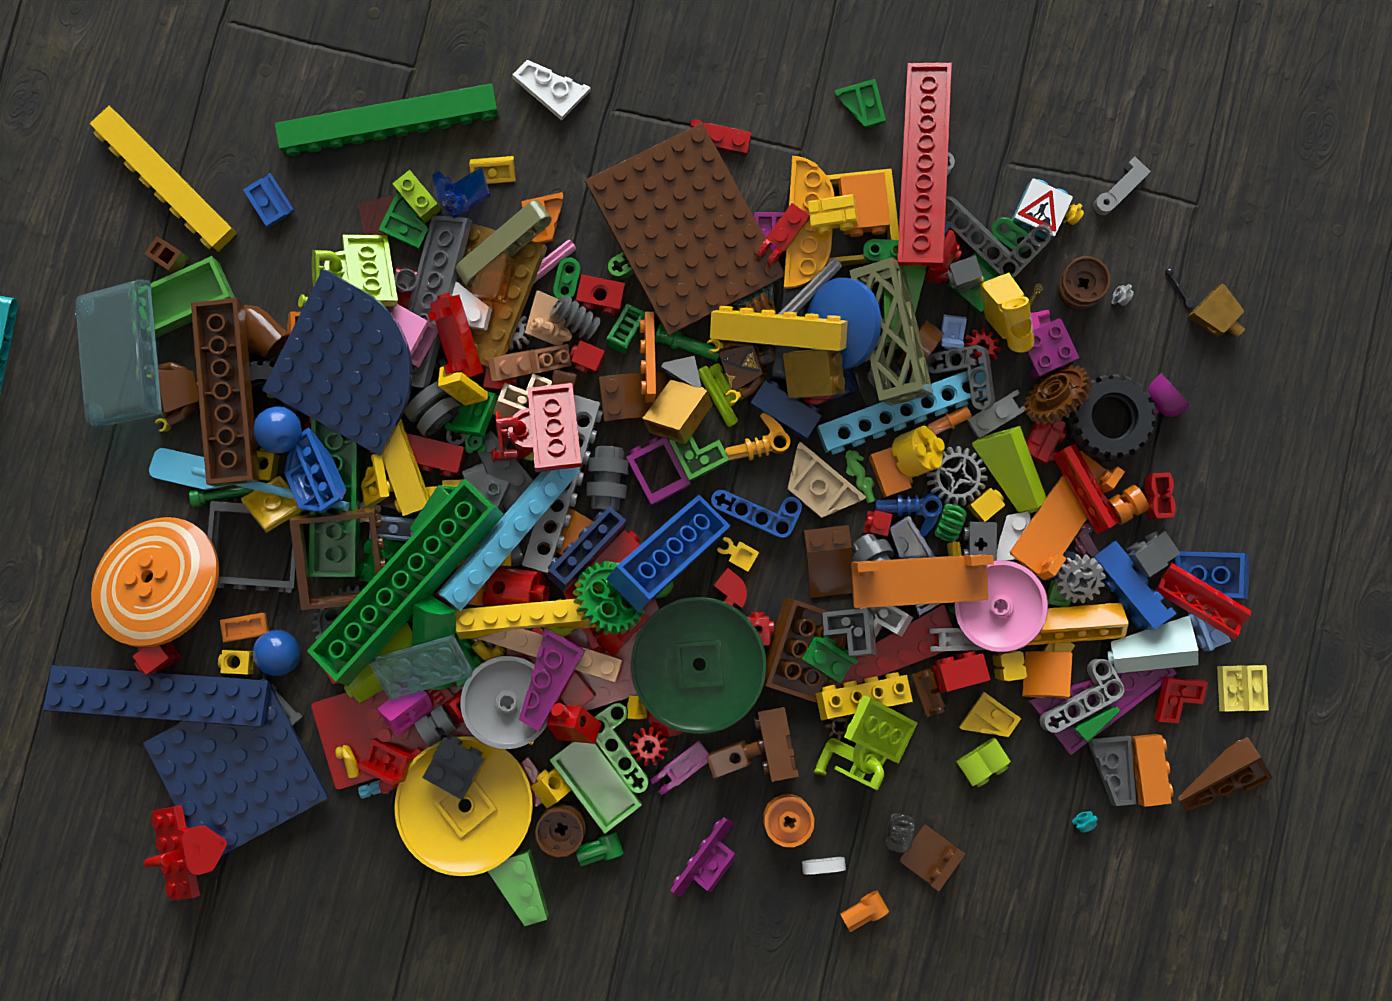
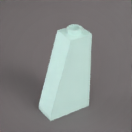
M1190 616L1162 624L1155 630H1144L1112 641L1111 651L1107 652L1108 661L1114 666L1116 673L1198 665V647Z

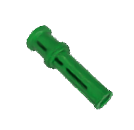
M659 324L655 335V343L660 342L669 345L671 349H677L678 347L716 362L721 351L719 349L713 354L709 353V350H715L716 347L684 336L680 331L668 337L662 324Z

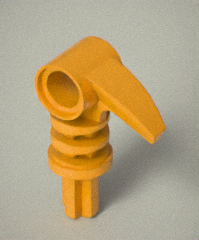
M763 413L760 417L769 428L770 434L762 436V440L755 438L754 442L747 438L745 439V444L727 447L725 452L729 461L748 457L750 461L754 459V455L761 457V453H765L768 456L770 451L781 454L788 449L790 437L774 418ZM777 437L783 438L786 442L785 447L777 448L774 445V439Z

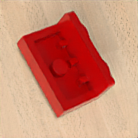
M375 738L371 739L366 760L358 762L357 768L363 770L368 776H375L381 779L383 784L393 786L406 780L412 755Z

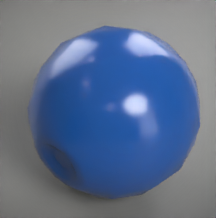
M272 407L258 415L254 422L253 431L255 440L264 450L270 453H284L294 448L300 441L302 427L300 419L291 410L285 407Z
M282 630L268 631L261 635L254 644L253 659L256 666L263 673L273 677L288 674L296 668L300 661L301 649L299 643L288 632Z

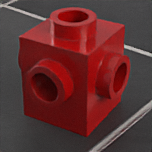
M752 612L751 616L747 618L754 626L759 625L762 627L758 633L763 645H770V635H774V622L769 621V616H764V612Z

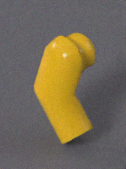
M477 640L472 645L474 651L484 661L502 657L505 654L502 646L497 645L487 648L481 640Z
M347 745L337 747L336 757L338 759L344 758L348 777H357L359 770L351 748Z

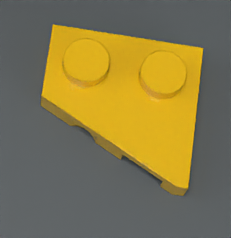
M377 454L371 456L373 467H367L365 478H363L361 484L365 507L374 506L389 497L390 484L386 481L382 454L380 456Z
M982 692L959 725V728L1009 737L1021 718L988 694Z

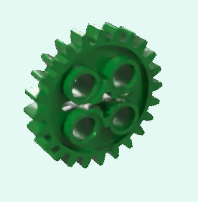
M604 561L601 565L595 563L592 568L589 566L578 577L579 580L574 584L577 588L573 591V594L579 597L573 603L580 604L576 612L584 613L581 620L587 618L590 620L588 627L595 624L596 632L604 628L605 635L612 630L615 636L619 632L624 634L628 629L631 630L635 627V624L641 621L640 617L645 611L642 609L638 612L607 580V577L615 569L616 565L613 562L608 567V564Z

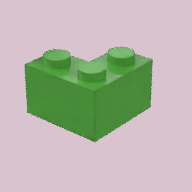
M692 435L686 444L669 440L690 482L729 463V458L720 440L700 450Z

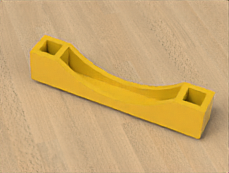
M575 599L456 610V633L459 639L481 638L495 633L525 628L556 627L580 629L596 627V625L593 624L588 627L590 620L588 618L581 620L584 613L576 612L580 604L573 603Z

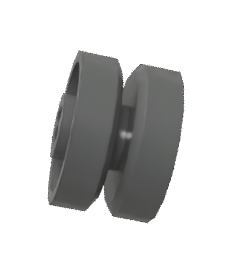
M438 382L431 384L420 392L406 406L404 415L411 422L419 421L416 428L424 437H428L440 430L462 407L454 397H447L448 393L438 387Z

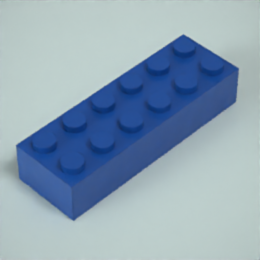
M698 495L619 563L607 577V580L640 612L720 539L730 525Z

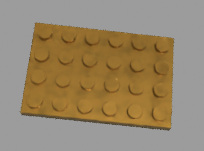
M472 223L463 258L496 230ZM530 241L474 288H467L458 275L457 282L492 309L487 331L470 328L481 365L489 367V358L507 354L546 253L547 246L544 244ZM441 342L439 351L445 353Z

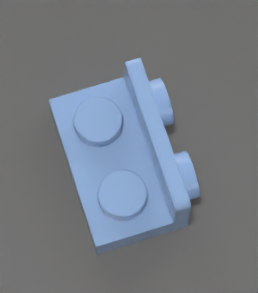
M1188 612L1189 615L1187 616H1190L1192 627H1194L1197 634L1195 636L1196 642L1203 651H1212L1218 646L1231 642L1229 636Z

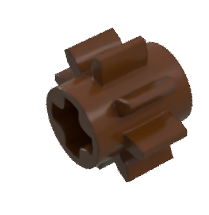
M850 716L830 718V724H824L825 727H830L831 729L828 735L832 736L836 733L837 739L840 740L841 735L847 732L849 725L847 720ZM835 721L844 722L842 724V731H840L839 729H837L836 731L834 730L836 727V725L834 724Z

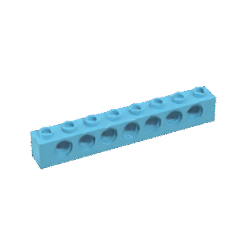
M968 371L932 383L933 395L922 397L931 401V408L929 409L921 405L922 398L893 406L881 402L819 425L816 429L825 453L831 451L832 455L844 451V446L852 444L855 447L865 443V438L873 436V439L885 436V431L892 428L894 432L907 427L906 423L914 421L917 424L927 420V415L935 413V416L947 413V408L954 405L956 409L968 405V400L972 399L971 393H966L962 389L963 383L970 384ZM978 372L975 380L978 384H982L986 376L984 372ZM987 387L977 388V391L987 390ZM946 390L951 393V401H946L942 398V391ZM900 407H909L911 410L910 416H903L900 412ZM880 414H888L890 423L883 424L879 419ZM866 421L870 426L869 431H861L859 429V422ZM846 429L849 432V438L841 439L838 436V430Z

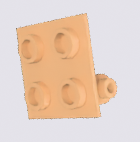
M536 291L525 330L526 334L556 346L571 340L572 333L564 327L566 320L563 319L558 323L557 314L550 318L551 310L559 299Z

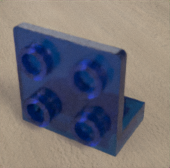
M481 167L456 183H453L450 177H445L440 171L432 175L438 201L453 218L466 213L469 209L490 197L485 173Z

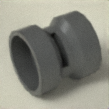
M402 269L394 275L396 291L399 293H408L417 285V276L410 269Z

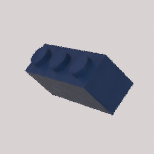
M771 380L770 382L764 381L751 401L750 406L762 414L765 413L771 416L780 425L802 439L807 440L822 416L818 414L819 410L811 404L807 406L799 402L800 398H788V394L781 391L782 387Z

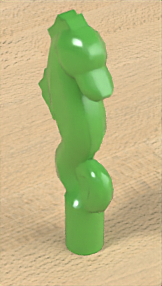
M849 450L845 456L848 465L846 473L853 477L856 475V486L860 491L864 492L867 503L876 501L872 491L874 481L870 477H865V469L857 461H863L864 457L860 456L857 451Z

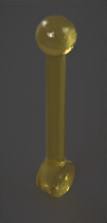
M1036 284L1033 288L1034 293L1029 300L1030 307L1037 294L1043 290L1041 284Z

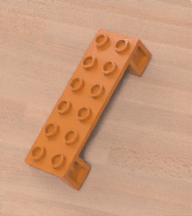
M1080 451L1103 493L1114 489L1125 471L1118 466L1112 470H1106L1083 451ZM1063 474L1009 551L1010 555L1043 580H1047L1057 574L1067 559L1063 556V553L1087 519L1085 512Z
M984 554L851 562L853 605L855 608L988 600L987 565H994L993 555Z

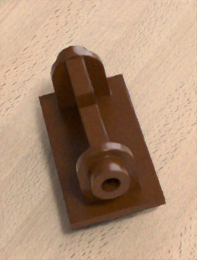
M930 668L911 675L926 717L936 713L945 712L944 707H946L940 692H936L938 687L933 676L934 672H931Z

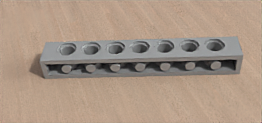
M575 395L577 423L581 418H586L590 421L587 427H580L577 424L578 437L583 441V445L580 447L581 464L583 467V464H588L591 454L588 448L590 443L594 444L597 431L594 428L596 422H601L603 410H601L600 402ZM582 467L577 468L580 472L570 482V488L563 491L553 502L563 503L564 508L562 511L554 512L551 509V505L535 523L522 563L523 568L541 571L543 574L548 575V566L556 559L557 549L561 550L565 537L562 536L564 528H568L571 520V515H568L570 506L574 507L577 501L578 494H575L577 485L581 486L584 478V473L581 472ZM555 523L557 530L551 534L545 531L547 524ZM543 544L551 547L547 555L538 553L539 547Z

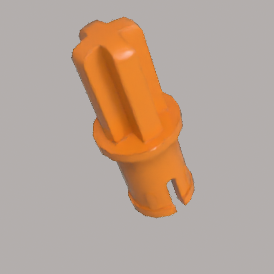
M965 405L950 414L945 413L944 417L929 423L927 427L937 435L949 428L954 429L955 425L972 418Z

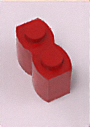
M1170 472L1153 473L1145 477L1144 491L1148 497L1147 502L1149 505V510L1146 513L1149 520L1174 517L1176 510L1175 501L1172 496L1174 482Z

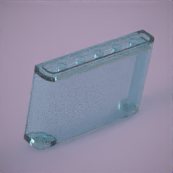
M139 279L79 295L76 298L75 307L84 412L87 422L93 426H108L162 414L150 281Z

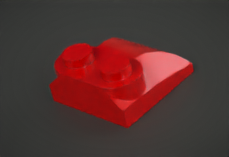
M949 230L944 237L943 267L929 266L925 273V280L929 282L934 281L938 284H941L942 281L947 282L949 278L947 272L951 271L949 269L952 261L956 263L962 253L959 250L960 245L956 242L954 231Z

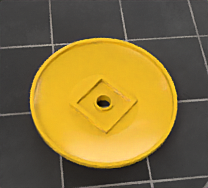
M461 736L456 737L463 741L461 746L468 750L471 746L483 752L481 757L486 759L464 799L470 800L472 804L471 809L468 812H462L459 808L461 799L422 778L441 743L439 741L422 751L410 763L406 780L400 782L397 788L395 818L404 844L421 863L447 875L470 876L484 873L499 866L518 849L531 823L533 798L528 777L512 754L506 749L486 745L476 737Z

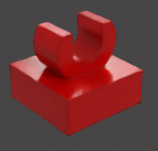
M449 688L424 690L428 694L434 709L443 705L454 695Z

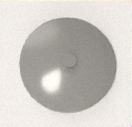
M513 656L493 658L478 666L466 680L461 694L462 717L470 732L484 744L500 749L518 748L532 742L546 728L548 718L539 732L519 720L526 692L530 685L532 671L535 667L533 663Z

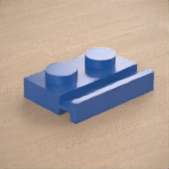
M271 173L243 189L268 228L286 218L291 212H295Z

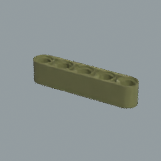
M538 200L531 201L456 265L455 271L467 288L476 287L551 223V216Z

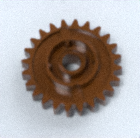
M1071 365L1068 369L1063 366L1060 371L1055 369L1053 374L1047 373L1045 379L1040 378V383L1033 385L1034 390L1028 391L1030 396L1025 398L1027 402L1024 404L1026 408L1024 411L1037 424L1042 423L1045 425L1048 421L1050 424H1053L1056 419L1060 422L1063 416L1069 417L1070 412H1077V406L1084 405L1082 401L1088 399L1087 394L1092 392L1090 388L1093 386L1092 378L1080 366L1074 368Z

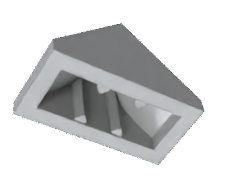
M694 356L662 364L661 370L678 381L685 382L694 387H701Z

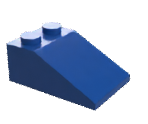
M1179 551L1180 554L1175 557V565L1231 599L1248 600V554Z

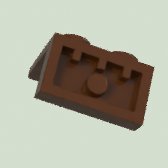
M924 824L901 855L899 861L927 881L933 888L940 891L965 853Z

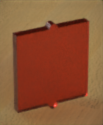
M393 196L379 199L374 197L371 201L357 204L364 235H385L380 233L378 229L393 201Z

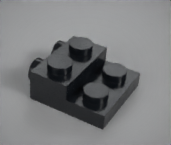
M451 735L450 738L443 737L422 778L463 800L486 759L481 757L483 752L472 746L469 750L461 746L463 741Z

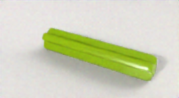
M707 366L698 370L699 377L728 427L735 425L738 419L732 408L728 405V401L724 398V394Z

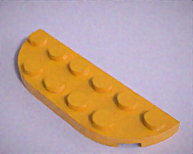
M792 156L789 206L793 203L810 215L808 202L834 197L833 187L828 176L816 163L803 157ZM808 220L786 250L784 289L797 288L808 284L827 265L831 253L832 229L830 233L818 234V231H813L811 220Z

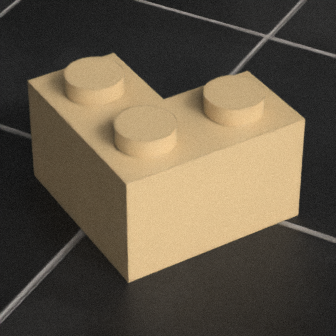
M532 374L527 388L549 386L552 384V381ZM504 383L493 414L496 415V411H500L501 417H513L518 411L529 408L527 389L525 391Z

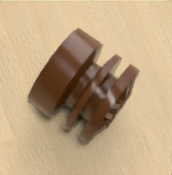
M1082 256L1074 259L1065 268L1058 281V293L1061 300L1067 306L1074 309L1085 310L1093 307L1109 288L1110 273L1107 266L1101 260L1092 256ZM1079 283H1080V284L1085 283V284H1086V287H1085V288H1083V287L1079 288V287H1078V284H1079Z
M558 802L547 808L540 817L535 830L536 841L540 848L548 855L554 857H565L574 853L581 845L587 828L583 812L577 806L568 802ZM561 822L563 826L567 825L565 831L562 828H557Z

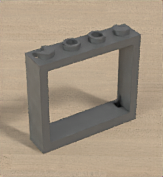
M211 501L208 537L215 547L218 561L223 512L251 514L243 503ZM303 510L295 516L305 515L306 511ZM293 548L290 581L219 577L217 588H224L225 584H233V589L247 590V585L256 586L255 590L269 591V587H278V592L291 593L292 588L298 589Z

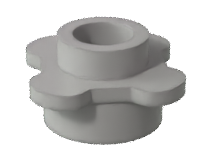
M1128 284L1127 286L1117 287L1113 293L1112 304L1119 303L1125 306L1133 297L1132 286Z

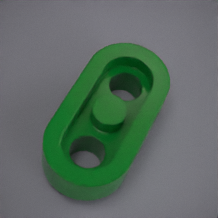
M1007 217L998 218L992 226L993 235L1012 250L1019 245V237L1025 238L1029 234L1027 230ZM1000 225H1007L1008 230L1005 232L1001 231ZM1022 246L1020 252L1024 253L1028 251L1030 248L1028 246Z
M871 239L863 247V256L871 263L892 257L898 261V254H895L893 249L898 248L899 240ZM871 247H877L878 253H873Z
M565 258L559 263L553 292L557 299H560L562 296H570L572 299L575 297L581 268L578 261L574 258ZM568 267L574 269L571 274L566 273ZM563 288H567L569 290V293L563 295L561 294V290Z

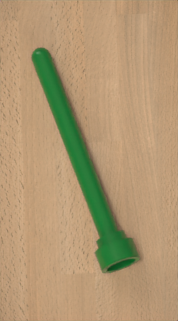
M237 487L205 492V490L196 489L190 490L189 497L191 506L196 508L207 504V501L244 496L254 490Z

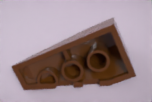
M1246 737L1228 747L1178 797V800L1184 809L1189 811L1212 803L1216 797L1225 796V798L1233 796L1234 791L1243 788L1245 792L1252 790L1273 779L1250 739Z

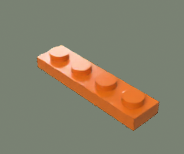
M645 312L644 320H640V333H644V340H640V353H644V360H641L640 371L641 374H645V381H641V394H645V402L654 403L656 396L654 312Z

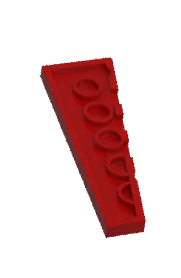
M944 604L911 622L902 637L892 633L876 643L877 656L854 658L859 662L857 665L852 664L841 684L836 681L833 682L836 689L844 688L843 683L857 681V684L865 682L864 679L878 677L945 652H930V647H939L938 633L930 634L929 629L953 628Z

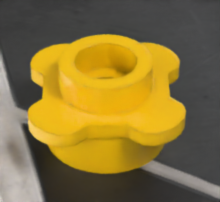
M1070 205L1062 222H1069L1071 225L1076 224L1084 214V211L1081 210L1082 205Z

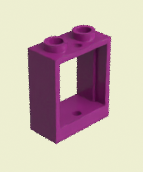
M660 436L650 440V445L643 449L641 446L629 451L630 455L626 457L651 506L691 486L668 439H661ZM664 446L681 479L652 494L635 460Z

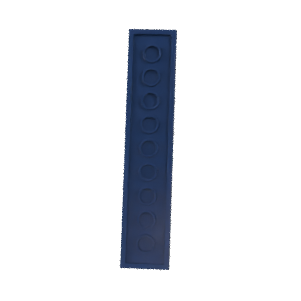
M52 665L43 710L264 728L271 682L167 673L146 675L139 671Z

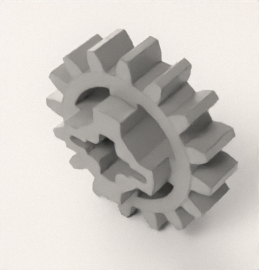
M1077 554L1073 561L1068 557V564H1063L1061 566L1062 571L1057 572L1059 577L1055 579V583L1058 585L1057 590L1066 600L1070 598L1073 603H1076L1077 599L1085 603L1086 597L1093 600L1092 594H1100L1098 587H1104L1105 585L1101 581L1106 578L1102 572L1104 570L1103 567L1098 564L1095 558L1090 559L1088 555H1084L1083 559H1081Z

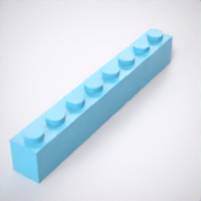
M569 468L541 472L437 594L453 608L461 611L580 470Z

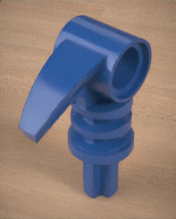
M926 493L920 499H918V495H915L914 499H910V495H907V499H902V495H897V499L877 500L876 511L885 513L897 512L898 517H902L903 512H907L908 515H911V512H915L916 515H923L925 519L920 529V534L924 537L937 522L938 516L942 511V503L935 493ZM930 500L937 502V506L933 509L925 507L926 503Z

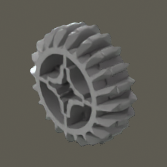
M960 446L956 447L955 453L952 447H948L947 454L942 450L941 466L934 469V472L926 473L927 477H933V480L928 481L927 485H935V488L930 492L935 493L938 491L940 493L938 495L939 499L944 496L945 505L952 499V505H958L959 500L960 504L964 506L967 502L966 498L972 503L975 501L973 495L977 497L981 495L978 489H985V485L980 483V481L987 480V476H981V473L985 472L986 468H979L978 465L982 464L983 460L975 461L976 453L968 456V448L962 454ZM959 459L954 469L942 467L947 460ZM965 463L972 469L973 479L966 474ZM958 471L960 473L959 476H961V479L955 482V480H953L954 477H952V474ZM940 474L948 480V490L943 487L940 481ZM959 484L971 486L964 494H954Z

